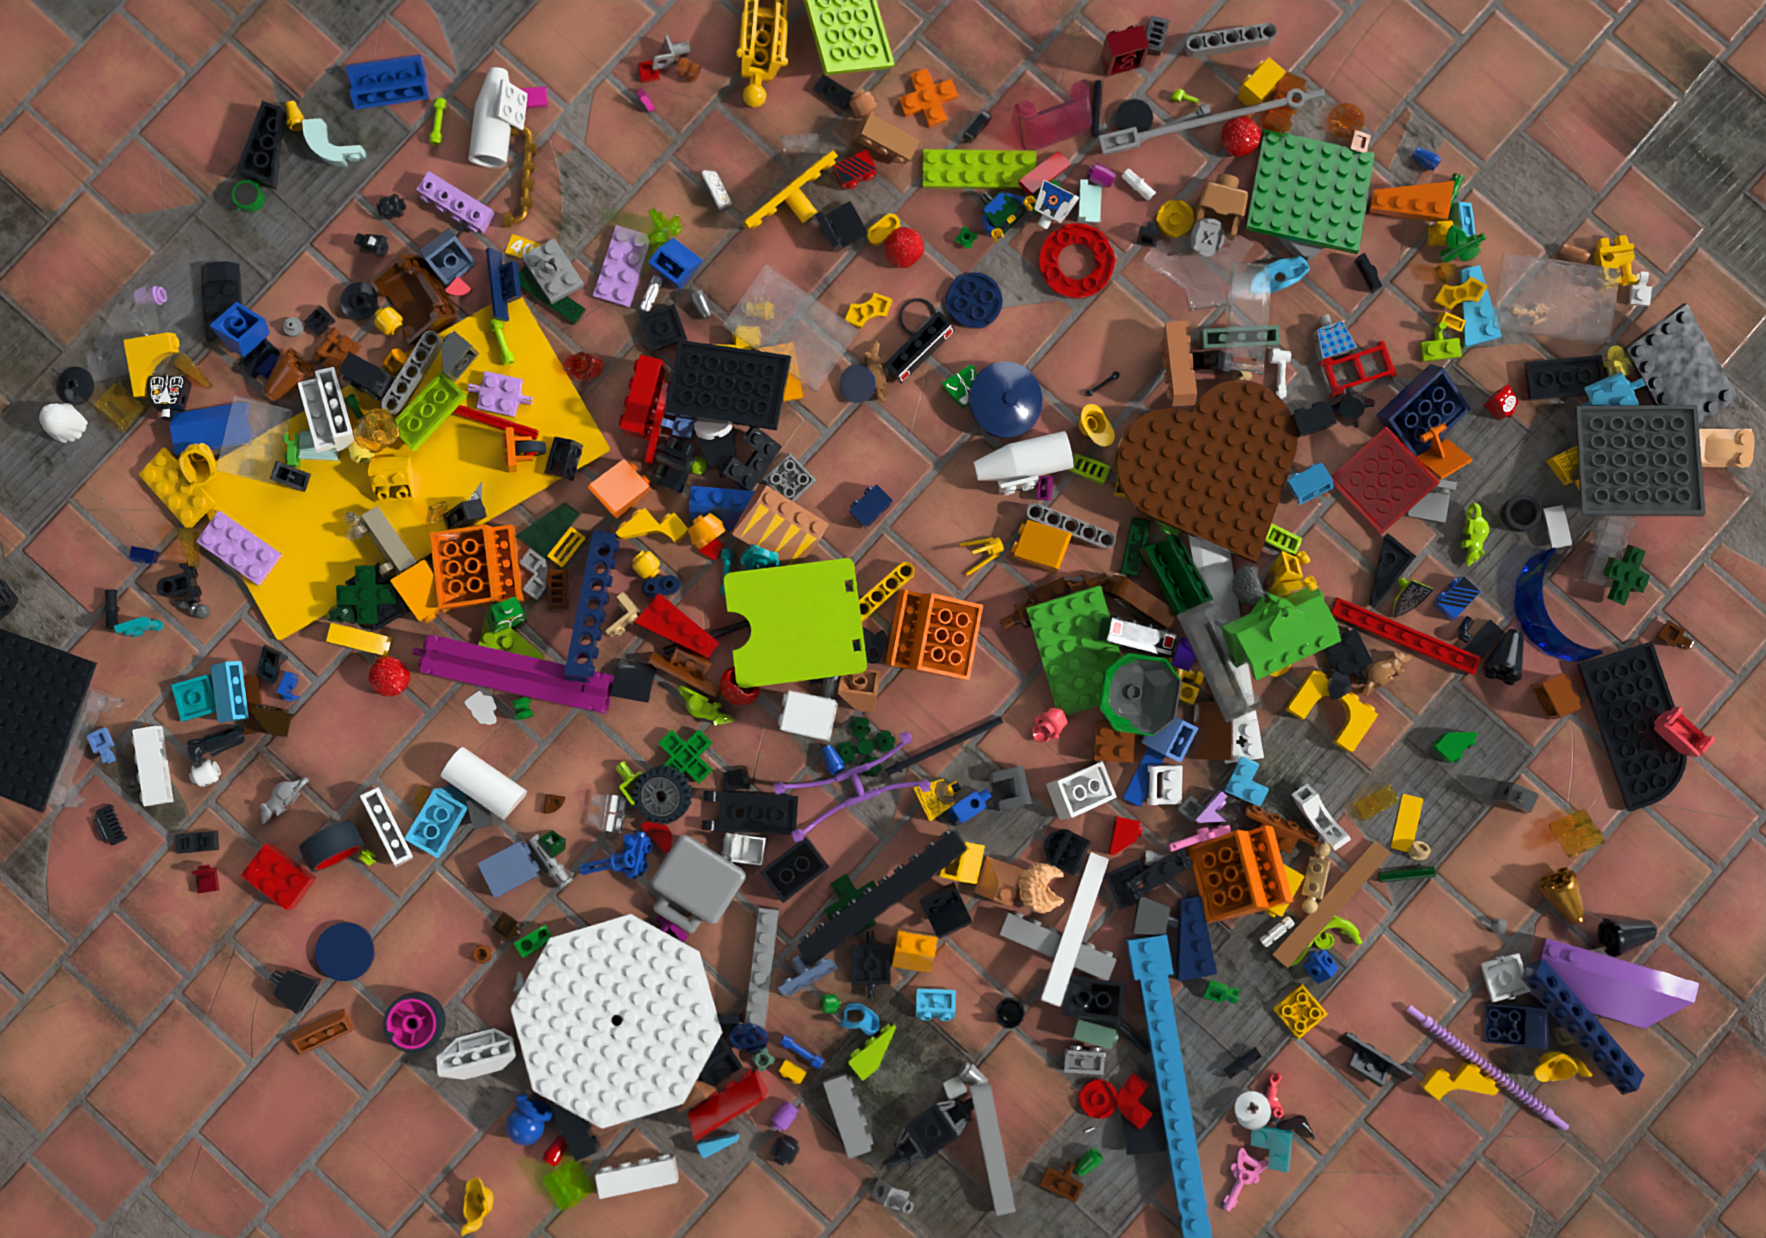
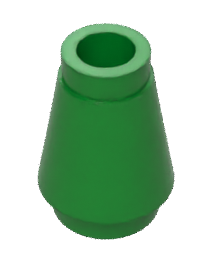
M1095 1148L1087 1149L1075 1170L1080 1176L1084 1177L1101 1165V1161L1104 1158Z

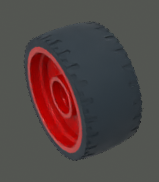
M347 820L331 825L310 836L299 845V849L311 872H317L349 858L357 853L364 844L352 821Z

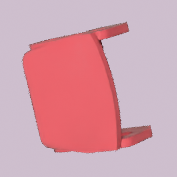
M1674 707L1659 715L1654 721V730L1681 754L1699 757L1705 753L1715 740L1714 736H1706L1681 713L1683 710L1681 707Z

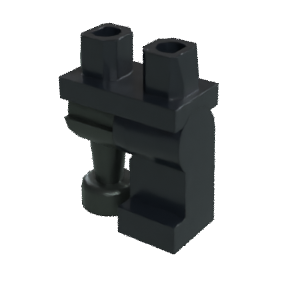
M668 436L665 444L659 443V450L655 456L658 466L655 474L651 473L648 480L682 494L692 468V463L694 464L696 458L692 457L695 446L683 442L680 451H678L677 447L680 440ZM666 468H669L668 471H667V473H666L665 478H663L662 476H663V474H664Z

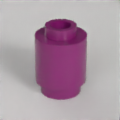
M1096 163L1095 166L1091 165L1087 176L1090 177L1089 181L1104 188L1105 186L1110 188L1116 174L1112 172L1113 170Z

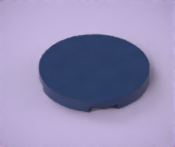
M973 272L956 278L948 288L946 295L947 311L950 317L964 328L981 329L990 325L996 320L1002 308L1003 299L1000 288L986 274Z
M342 922L330 926L321 934L316 944L315 956L319 968L325 975L337 981H351L362 976L369 970L374 961L375 952L372 936L364 927L352 922Z

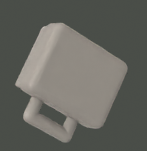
M682 835L677 839L651 881L652 887L662 893L654 905V910L686 932L694 933L702 920L712 925L719 922L745 881L746 873L740 867L691 836ZM673 900L692 912L693 914L690 919L668 906L670 901Z

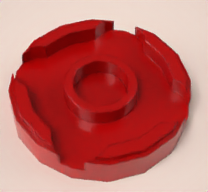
M1092 1079L1082 1086L1079 1093V1103L1082 1110L1088 1116L1103 1119L1115 1111L1118 1095L1110 1082L1104 1079Z

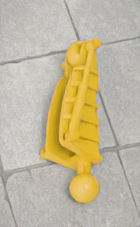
M744 0L740 43L738 50H736V56L742 58V78L751 79L750 85L746 86L743 91V99L752 108L762 106L766 100V91L761 86L762 82L769 83L779 68L788 64V59L785 58L788 0H784L783 5L780 3V0H774L773 9L758 7V0ZM757 24L760 25L759 31H756ZM764 25L771 26V34L764 30ZM757 39H763L765 44H760ZM755 57H761L763 62L756 61Z

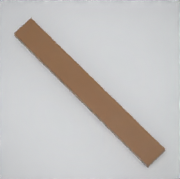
M1375 840L1319 902L1317 910L1314 913H1310L1273 953V956L1288 969L1391 853Z

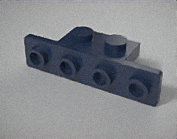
M489 247L486 249V260L488 264L492 312L494 318L507 322L509 321L508 304L522 298L518 263L511 261L503 265L502 253Z

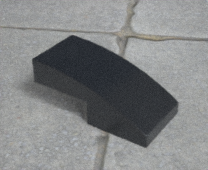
M218 831L175 835L176 854L219 850Z

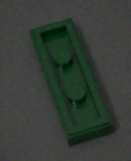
M1135 517L1131 518L1120 569L1121 574L1139 577L1143 561L1140 550L1146 546L1151 521Z

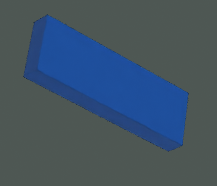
M1149 746L1147 747L1123 799L1141 807L1149 791L1150 772H1148V765H1161L1166 755Z

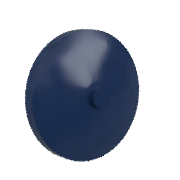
M1008 361L991 364L982 369L971 383L968 394L970 413L976 424L983 431L994 437L1013 438L1026 433L1037 422L1042 410L1043 399L1040 385L1034 375L1020 364Z

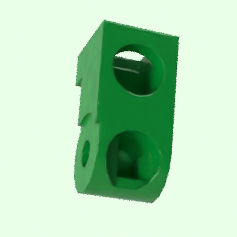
M544 925L514 942V945L522 958H525L547 943L553 935L548 927Z

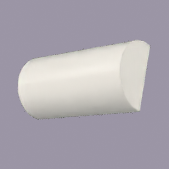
M464 747L460 748L452 756L441 773L442 778L503 820L527 794V790Z

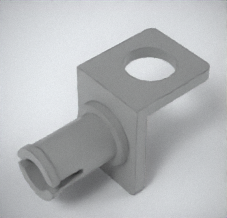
M665 35L663 47L666 54L653 57L652 68L660 69L673 66L675 55L690 53V45H687L689 44L688 41L672 44L668 35ZM660 60H667L662 64H658Z
M882 1179L877 1180L871 1194L873 1199L885 1207L902 1210L906 1214L910 1213L913 1209V1203L907 1200L909 1196L908 1191L891 1187ZM883 1186L884 1194L879 1197L878 1190Z

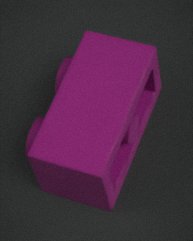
M1039 476L1037 500L1052 501L1053 477Z

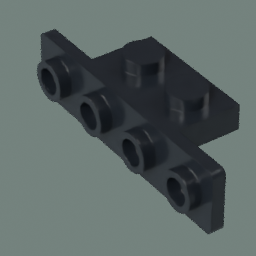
M1345 1032L1338 1037L1337 1040L1353 1050L1347 1067L1378 1087L1384 1086L1389 1073L1402 1081L1413 1077L1414 1073L1408 1070L1406 1066L1393 1061L1389 1055L1377 1051L1371 1044L1361 1041L1355 1034Z

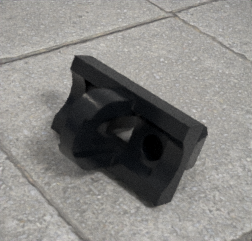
M357 233L354 244L360 247L359 252L380 257L388 253L387 237Z

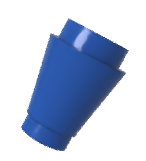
M1419 147L1412 154V157L1427 171L1431 170L1434 172L1442 158L1438 157L1439 154Z
M832 745L821 749L827 772L834 775L845 769L843 760Z

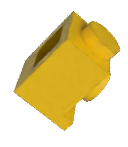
M1437 221L1432 227H1428V246H1447L1446 235L1450 226L1453 225V221Z

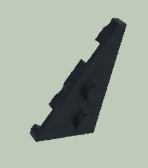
M1386 533L1383 538L1369 606L1372 608L1377 605L1416 557L1389 533Z

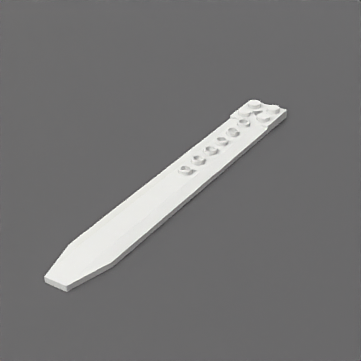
M1188 535L1192 560L1214 599L1200 607L1214 701L1234 702L1233 760H1224V763L1238 762L1240 756L1250 760L1264 758L1249 666L1245 663L1236 668L1232 664L1222 631V626L1241 618L1238 599L1232 591L1234 573L1231 554ZM1239 736L1246 739L1244 747L1236 743V740H1239Z

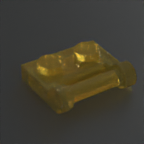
M115 381L94 405L99 411L102 410L112 419L122 432L129 429L131 423L146 408L143 403L118 381ZM109 401L126 415L124 419L107 405Z

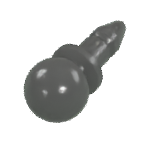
M175 601L176 605L190 611L191 615H195L199 619H205L210 615V609L205 604Z

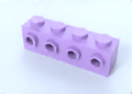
M430 171L427 172L416 189L423 201L428 204L430 202L436 204L435 207L443 213L449 212L452 214L451 217L457 222L461 223L463 221L467 223V227L475 233L480 231L484 234L496 216L492 209Z

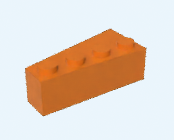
M1455 181L1375 189L1372 194L1369 213L1431 222L1447 221Z

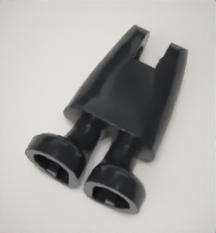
M236 725L207 734L202 738L188 740L187 749L195 768L203 765L202 756L205 753L209 752L210 756L214 757L228 749L243 744L245 741L243 728Z

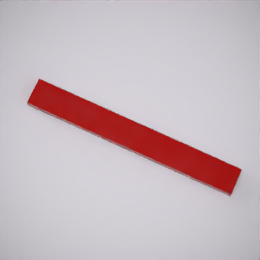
M1336 597L1330 611L1334 618L1470 675H1475L1482 658L1339 597Z

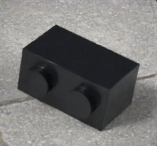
M1323 401L1312 404V408L1305 410V407L1294 410V414L1291 415L1297 431V438L1333 427L1337 424L1330 402L1323 404Z

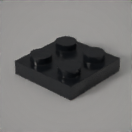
M675 304L639 316L652 353L679 344V340H688Z

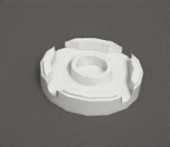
M698 419L694 424V429L698 437L712 440L714 436L723 437L732 429V424Z

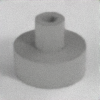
M290 317L285 320L283 329L289 336L299 337L304 331V324L298 318Z

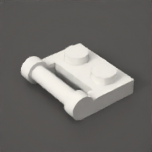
M1148 765V772H1150L1148 805L1182 804V765ZM1157 772H1162L1161 797H1157Z

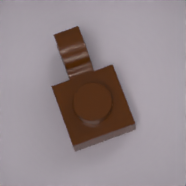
M1670 620L1664 623L1656 636L1672 647L1678 644L1685 650L1691 649L1695 643L1683 636L1685 630Z

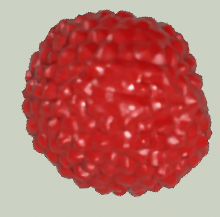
M1249 117L1231 118L1223 126L1222 143L1231 156L1242 157L1255 150L1260 142L1261 132L1260 128Z
M898 227L885 238L886 258L893 266L907 269L914 265L924 253L923 240L919 233L912 228Z
M391 656L377 658L371 666L368 675V682L371 688L374 689V692L385 697L399 695L407 688L411 679L410 672L404 663Z
M735 666L727 669L720 680L721 694L731 704L749 705L759 696L760 686L749 688L738 686Z

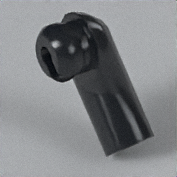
M1466 616L1458 627V639L1464 643H1468L1472 638V635L1467 633V631L1474 623V620L1469 616Z

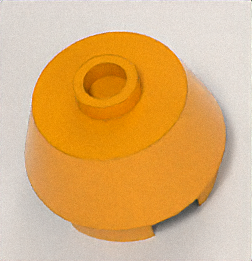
M711 513L705 517L702 515L698 516L692 521L694 525L688 529L692 545L695 544L699 550L726 531L722 524L723 521Z

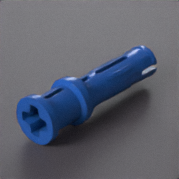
M628 850L619 855L614 853L609 858L581 863L579 869L582 875L609 869L619 871L624 867L633 868L636 860L633 852Z

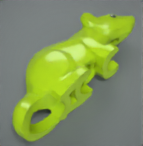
M1470 503L1463 529V534L1467 536L1461 542V548H1468L1465 559L1468 567L1485 554L1482 547L1489 533V525L1481 516V507L1477 503ZM1475 510L1474 516L1471 518V514Z
M682 685L679 686L678 691L685 699L686 708L692 716L706 718L713 721V725L727 724L734 721L731 715L721 713L718 710L722 706L715 701L711 704L708 702L709 698Z

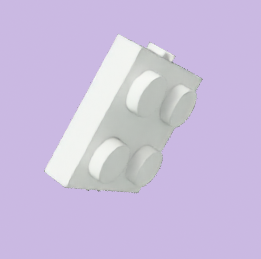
M1519 953L1508 956L1502 955L1501 957H1495L1493 960L1480 963L1492 1002L1506 998L1508 1000L1515 999L1517 995L1531 992L1521 979L1525 970Z

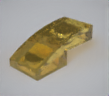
M1388 784L1360 799L1353 805L1362 821L1399 802V799L1391 785Z

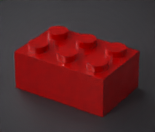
M272 843L264 844L240 875L286 911L296 907L317 879L316 876Z

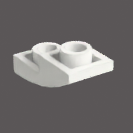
M1563 505L1543 509L1544 519L1548 528L1547 534L1552 549L1572 545Z

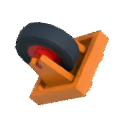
M513 427L506 428V433H502L503 449L507 448V452H504L505 467H509V473L517 472L516 463L534 461L533 457L546 453V444L544 442L532 441L531 436L514 437Z

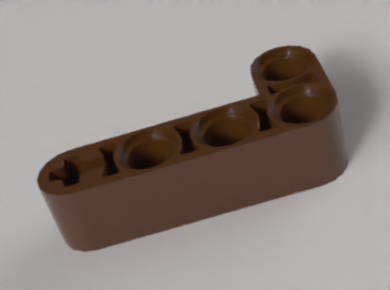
M1113 575L1104 590L1110 597L1123 601L1160 627L1170 631L1180 617H1175L1170 606L1126 577Z

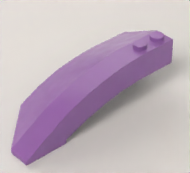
M1543 938L1538 960L1544 958L1591 1013L1644 1029L1693 1004L1699 987V983L1548 938ZM1532 991L1529 992L1530 995L1536 996Z

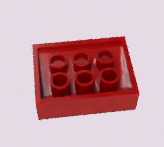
M751 1069L741 1075L742 1079L737 1082L731 1080L724 1085L725 1089L720 1092L716 1090L708 1099L691 1107L687 1114L695 1141L765 1100L768 1088L757 1070L754 1072Z

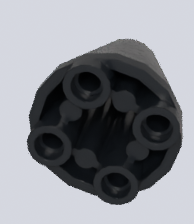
M1508 629L1484 662L1483 670L1485 671V677L1502 680L1507 685H1514L1515 682L1521 680L1524 644L1521 631Z

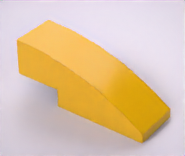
M331 623L326 642L388 656L393 638Z

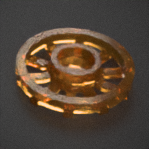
M1339 104L1329 115V128L1337 137L1349 139L1348 128L1355 130L1352 125L1360 126L1357 131H1361L1364 126V115L1360 108L1354 104ZM1346 107L1352 108L1351 111L1346 112ZM1343 108V114L1338 109ZM1355 110L1358 113V115L1354 116L1352 114L1353 111ZM1336 113L1340 118L1333 117V114ZM1360 118L1361 123L1355 122V119ZM1332 120L1338 121V123L1333 125ZM1338 126L1341 127V128L1339 129V131H1337V130L1335 129V128L1338 127Z

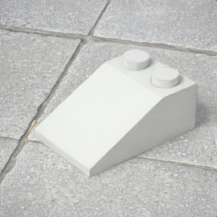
M1103 761L1046 784L1059 820L1073 818L1116 798Z

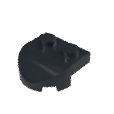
M1062 829L1048 835L1043 849L1046 859L1050 864L1074 876L1092 842L1068 829Z

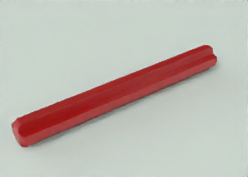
M459 405L452 412V414L505 431L506 428L513 427L514 434L524 437L531 436L533 440H536L539 435L537 429Z

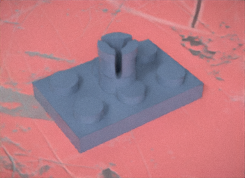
M803 954L791 960L798 977L795 979L790 977L782 981V986L778 987L783 996L789 997L837 970L838 967L833 960L824 958L816 963V967L812 968Z

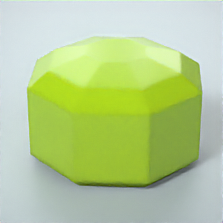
M696 456L694 457L696 460L694 464L692 463L691 471L693 474L701 476L707 472L708 464L704 457Z

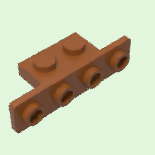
M680 645L676 648L671 660L656 652L648 660L655 668L668 672L672 677L685 681L689 686L702 690L708 696L716 697L721 691L720 686L705 679L713 663Z
M1247 804L1246 816L1261 822L1259 827L1265 825L1273 826L1279 850L1290 854L1298 840L1317 847L1319 836L1313 830L1302 828L1295 822L1282 819L1275 813L1264 811L1257 805Z

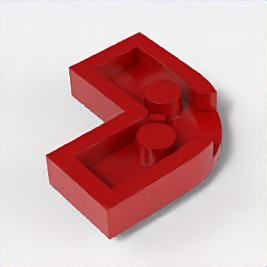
M1133 1073L1120 1089L1117 1103L1121 1113L1139 1129H1142L1153 1113L1138 1102V1100L1150 1085L1136 1073Z

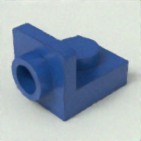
M289 671L285 672L277 690V693L282 694V699L292 702L293 699H300V696L291 693V690H294L297 686L298 674Z

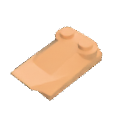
M1699 429L1702 467L1745 468L1750 466L1754 452L1752 429Z

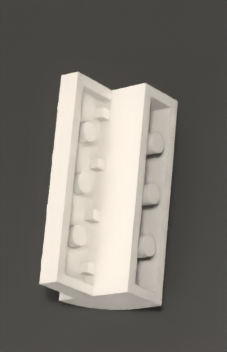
M330 367L315 371L317 378L297 382L317 453L335 448L337 451L349 447L354 442L335 368Z

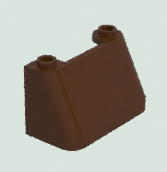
M399 254L370 281L376 294L389 297L398 313L402 316L406 324L402 334L408 344L418 343L425 332H436L458 317L456 308L430 266L419 255Z

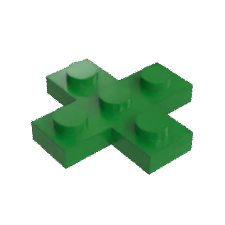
M671 729L658 743L671 756L664 764V767L667 765L672 766V769H679V773L687 771L699 784L713 771L700 757L713 742L700 729L686 743Z

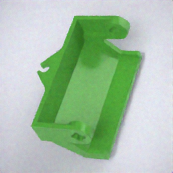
M1306 587L1284 598L1267 593V596H1269L1267 602L1264 603L1265 598L1261 596L1250 614L1222 626L1228 655L1232 664L1236 668L1244 665L1245 657L1250 665L1252 677L1256 681L1341 641L1338 625L1324 601L1323 592L1318 588L1314 591H1309Z

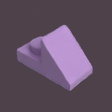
M1218 791L1194 821L1197 823L1224 822L1225 820L1215 810H1220L1225 805L1227 796L1222 791Z

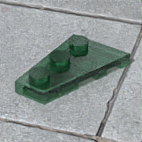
M564 502L515 536L543 558L547 559V555L581 514Z

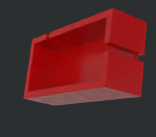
M640 355L639 359L635 360L633 367L635 371L634 378H630L628 386L630 393L629 396L625 397L623 405L626 407L625 412L619 418L620 429L627 436L646 440L648 429H651L653 420H650L652 409H654L655 397L659 398L661 387L656 386V384H663L667 369L661 359Z

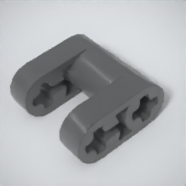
M1023 765L988 773L990 783L1009 779L1013 798L994 802L996 811L1032 803Z

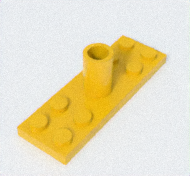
M834 150L825 154L740 224L744 229L750 228L752 230L763 222L761 218L764 216L767 218L776 212V206L783 200L786 201L802 223L807 221L817 213V210L799 187L807 181L810 183L821 175L819 171L821 169L825 171L835 164L834 159L838 155Z

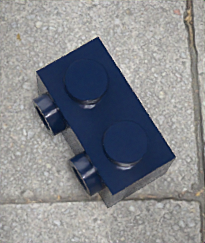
M877 484L874 487L872 485L869 486L863 493L865 496L861 500L856 499L850 505V514L865 529L893 503V500Z

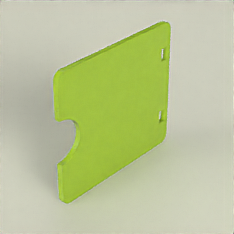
M843 558L747 570L725 575L724 588L727 611L743 615L751 625L749 641L743 647L733 650L736 682L739 687L749 688L863 673L867 669L855 566L851 559ZM845 581H852L853 592H846ZM859 639L860 651H854L852 640Z

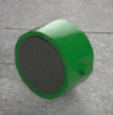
M243 180L234 186L232 198L234 203L239 206L237 210L241 211L242 209L245 212H255L263 206L265 196L258 187V182L253 183L249 180Z

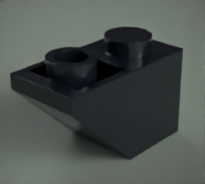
M1222 350L1190 352L1193 355V370L1195 373L1211 375L1231 374L1232 354Z

